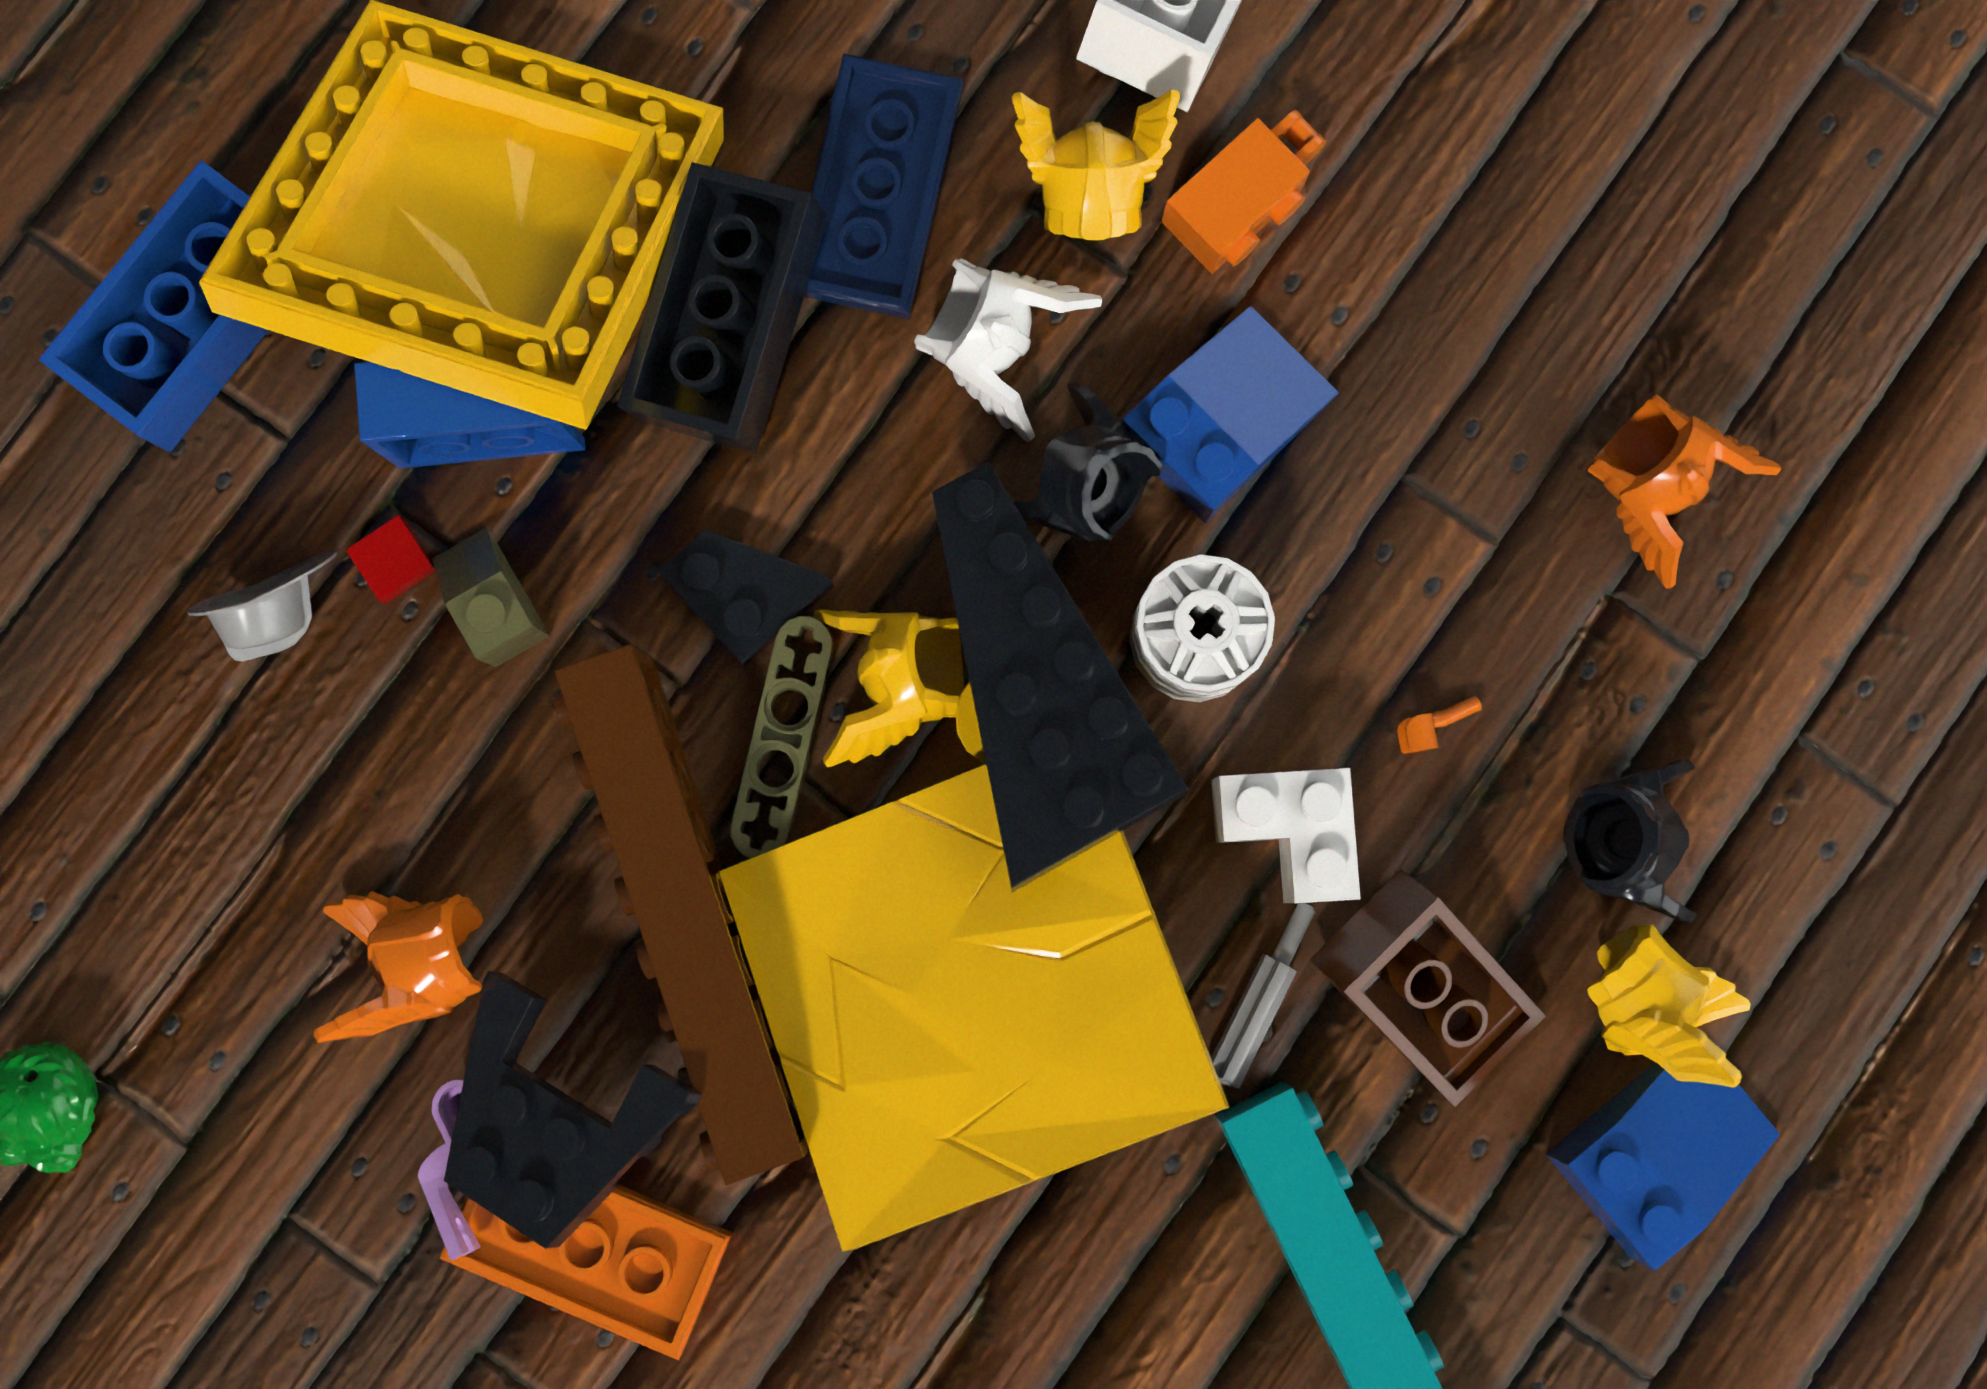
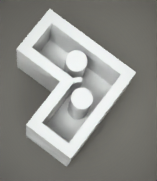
M1350 768L1218 776L1211 780L1215 843L1279 839L1283 903L1360 899Z

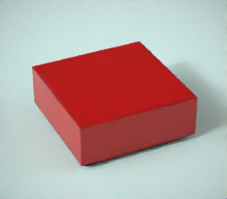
M400 515L394 517L346 549V552L378 601L384 604L389 603L435 573L432 559L406 519Z

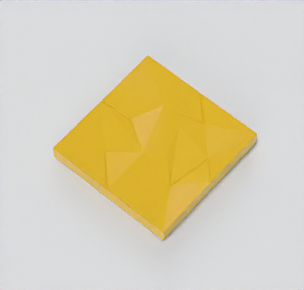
M370 0L199 283L213 313L384 367L398 369L422 379L587 430L653 290L691 163L694 162L711 167L724 141L723 108Z
M986 764L719 871L842 1252L860 1248L1229 1108L1123 830L1012 893Z

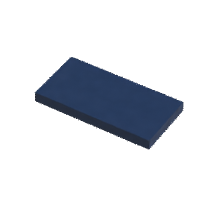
M843 54L811 188L812 195L828 215V220L804 297L911 319L964 88L962 78Z

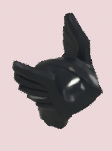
M1075 381L1068 384L1067 387L1086 426L1071 430L1054 438L1048 444L1044 451L1039 494L1032 502L1017 500L1013 501V503L1027 523L1051 528L1088 541L1104 539L1110 541L1115 536L1113 533L1119 530L1132 516L1142 498L1147 481L1152 476L1158 477L1163 470V466L1152 449L1142 446L1132 439L1127 427L1105 406L1098 394H1094L1087 385L1080 386Z
M1690 759L1676 760L1663 766L1631 774L1614 781L1597 783L1582 790L1581 795L1576 799L1570 811L1565 834L1563 835L1568 860L1577 878L1589 889L1622 898L1689 924L1693 922L1697 914L1665 895L1664 883L1679 865L1686 849L1689 847V832L1677 811L1663 795V787L1665 784L1695 769Z

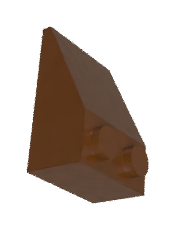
M1401 869L1310 959L1311 963L1454 1107L1546 1017L1440 898Z

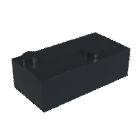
M694 162L691 163L617 407L640 422L757 454L828 220V215L812 193Z

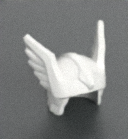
M955 258L952 266L956 268V273L950 291L929 331L925 335H916L914 340L916 349L933 355L935 359L945 364L953 372L957 384L964 386L974 399H978L987 414H994L1005 429L1012 428L1026 442H1029L1035 437V434L1024 410L1020 394L1003 382L997 375L1008 369L1020 356H1024L1028 351L1031 343L1029 339L1032 323L1031 307L1064 313L1073 310L1101 307L1102 297L1095 294L1082 293L1078 287L1072 285L1058 286L1055 281H1037L1033 277L1028 275L1019 276L1015 272L990 271L980 266L976 267L962 258L959 260Z

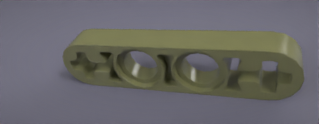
M799 616L788 620L780 628L775 639L731 823V838L734 846L741 854L749 858H754L789 843L834 656V641L831 633L821 621L812 617ZM804 630H812L813 639L816 643L822 645L820 654H809L805 663L804 673L806 676L817 675L813 687L796 678L779 679L783 667L791 672H795L798 657L797 653L788 647L791 638L801 639ZM787 690L802 692L808 701V712L805 718L795 725L779 723L773 713V703L776 697ZM773 751L786 753L794 765L791 779L780 787L765 785L758 774V766L761 759L767 753ZM753 790L771 798L788 797L784 811L772 805L768 821L770 826L778 828V836L775 841L765 840L761 850L753 848L754 837L744 834L747 821L752 823L758 822L763 803L760 802L750 803Z

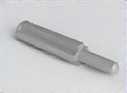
M1297 904L1272 957L1262 953L1211 1056L1219 1081L1227 1086L1240 1088L1297 972L1289 967L1315 914L1314 907L1309 904Z

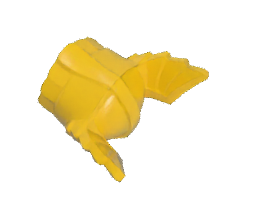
M1171 89L1155 100L1138 106L1129 138L1115 130L1102 126L1101 122L1092 121L1084 123L1082 127L1056 139L1049 108L1036 103L1022 92L1013 94L1012 101L1018 117L1014 126L1022 141L1020 151L1028 160L1027 167L1032 172V180L1042 185L1043 204L1045 205V230H1050L1054 234L1065 235L1070 238L1105 240L1112 237H1120L1127 233H1134L1138 228H1141V205L1143 202L1144 185L1156 178V171L1163 164L1162 158L1171 148L1169 138L1177 124L1174 113L1180 99L1178 90Z
M825 609L814 611V619L845 632L871 636L864 655L859 660L857 675L861 686L864 687L868 698L874 706L870 709L845 716L837 736L822 758L827 767L835 766L847 760L855 764L871 754L880 756L890 745H898L907 735L913 736L922 722L937 721L943 717H955L960 693L964 689L961 641L957 618L937 619L920 616L918 612L859 613L852 610L839 612Z
M1652 924L1633 925L1627 930L1618 932L1611 940L1601 945L1597 951L1599 963L1605 969V973L1587 986V992L1591 1000L1597 1005L1598 1015L1603 1022L1601 1037L1604 1038L1608 1050L1621 1052L1624 1055L1642 1054L1659 1064L1677 1081L1701 1082L1733 1088L1741 1083V1073L1726 1059V1053L1708 1039L1704 1032L1697 1028L1710 1021L1750 1010L1751 1004L1749 1000L1735 992V984L1718 977L1711 968L1694 967L1685 961L1669 946Z

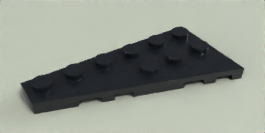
M986 462L932 491L1011 891L1013 893L1186 795L1188 788L989 462Z

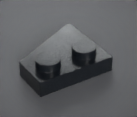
M706 529L658 570L661 576L743 666L751 662L776 639L780 628L788 620L802 616L834 587L826 575Z

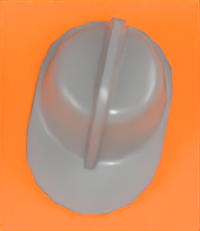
M334 550L324 552L255 585L236 589L201 601L186 611L189 616H208L229 655L235 661L243 662L281 652L295 645L306 633L310 624L312 608L308 575L333 560L337 552Z

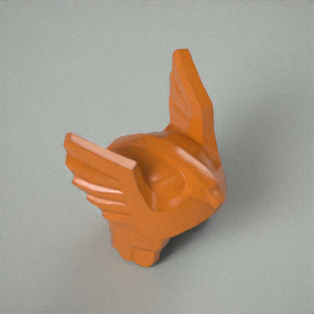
M1656 394L1649 398L1644 406L1618 430L1588 465L1586 470L1604 483V487L1619 501L1616 507L1617 517L1622 519L1623 530L1626 534H1629L1631 549L1634 552L1640 553L1646 570H1654L1665 588H1672L1676 585L1678 562L1684 542L1671 527L1666 516L1676 514L1703 500L1709 491L1708 484L1714 471L1715 461L1725 463L1745 474L1777 475L1782 468L1776 462L1759 456V451L1754 447L1741 445L1737 439L1730 435H1722L1718 428L1710 427L1707 422L1695 416L1688 417L1678 409L1672 408Z
M371 891L367 896L349 894L344 900L331 901L323 908V912L352 932L367 945L368 967L383 993L381 997L371 1000L315 1029L313 1035L317 1043L373 1036L399 1025L439 1017L453 1012V1008L462 1003L468 996L482 990L483 984L474 979L466 969L457 950V947L467 939L470 932L478 929L483 922L481 911L473 905L470 898L456 894L438 902L431 901L422 905L417 901L410 903L396 896L388 898Z

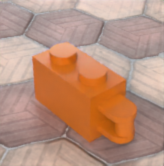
M1297 110L1290 112L1271 130L1257 118L1166 201L1161 222L1211 274L1226 261L1234 267L1243 261L1258 245L1260 239L1256 234L1271 220L1278 226L1281 225L1302 205L1305 197L1301 194V191L1310 173L1306 165L1320 152L1327 141ZM1285 138L1299 150L1295 155L1282 142Z

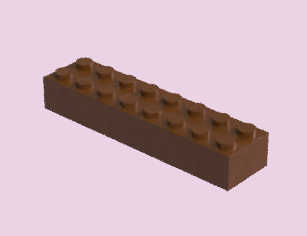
M630 644L556 670L555 674L560 689L552 691L553 703L562 725L565 728L573 726L581 750L573 753L574 766L583 788L586 791L594 789L601 810L600 814L593 817L595 830L606 853L615 852L622 873L621 877L614 880L616 893L624 913L627 916L636 915L643 936L642 940L635 943L641 968L647 979L657 978L664 1003L657 1005V1015L661 1029L668 1043L678 1042L686 1066L678 1069L679 1080L702 1093L697 1105H699L707 1131L700 1133L699 1138L708 1168L711 1172L720 1170L726 1186L804 1158L809 1151V1147L719 871L724 870V866L654 659Z

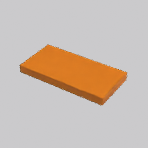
M617 1184L618 1187L560 1247L545 1249L466 1196L460 1210L481 1247L451 1261L444 1246L439 1259L679 1360L686 1348L733 1233Z

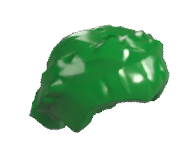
M42 1042L33 1045H23L2 1055L0 1059L1 1165L9 1167L28 1163L35 1169L46 1173H68L76 1167L78 1158L83 1153V1142L92 1131L91 1125L95 1120L93 1110L98 1102V1091L91 1069L68 1046L52 1042ZM37 1075L34 1081L27 1082L29 1077Z

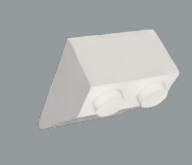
M1097 0L1076 59L1155 98L1162 96L1171 89L1178 90L1180 99L1177 108L1188 112L1242 0Z

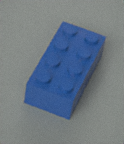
M200 160L38 359L137 436L170 453L269 331L213 313L199 283L250 199L249 195L202 160Z

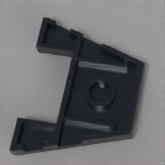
M488 971L483 981L444 1182L543 1248L560 1247L618 1187L616 1181L639 1157L647 1156L663 1140L661 1134L680 1115H687L698 1104L702 1093L656 1065L642 1064L613 1122H610L516 1062L547 999L502 972Z

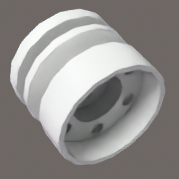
M1197 555L1173 562L1152 579L1132 616L1129 642L1136 667L1152 687L1173 699L1203 702L1225 696L1259 669L1272 646L1275 616L1268 592L1251 571L1228 558ZM1206 613L1212 615L1216 619L1212 631L1218 638L1216 639L1208 633L1200 640L1194 637L1190 631L1195 621L1190 614L1198 619L1204 617Z

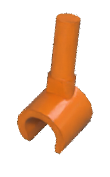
M1473 696L1442 711L1438 710L1434 713L1420 714L1400 721L1397 733L1401 752L1408 754L1439 748L1435 728L1445 727L1482 710L1480 700Z

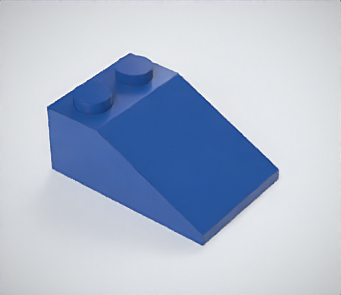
M1250 306L1165 377L1123 418L1122 423L1127 427L1134 441L1154 451L1155 456L1163 466V470L1158 477L1206 524L1320 413L1339 392Z
M372 362L355 363L360 441L400 469L585 450L584 437L572 425L422 379L398 369H391Z
M1655 1062L1548 1151L1546 1155L1628 1256L1656 1271L1706 1229L1777 1140L1780 1133L1739 1084L1733 1088L1701 1082L1677 1081Z

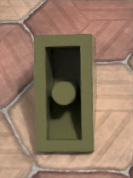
M487 527L432 558L444 604L477 660L498 667L550 636L494 536Z

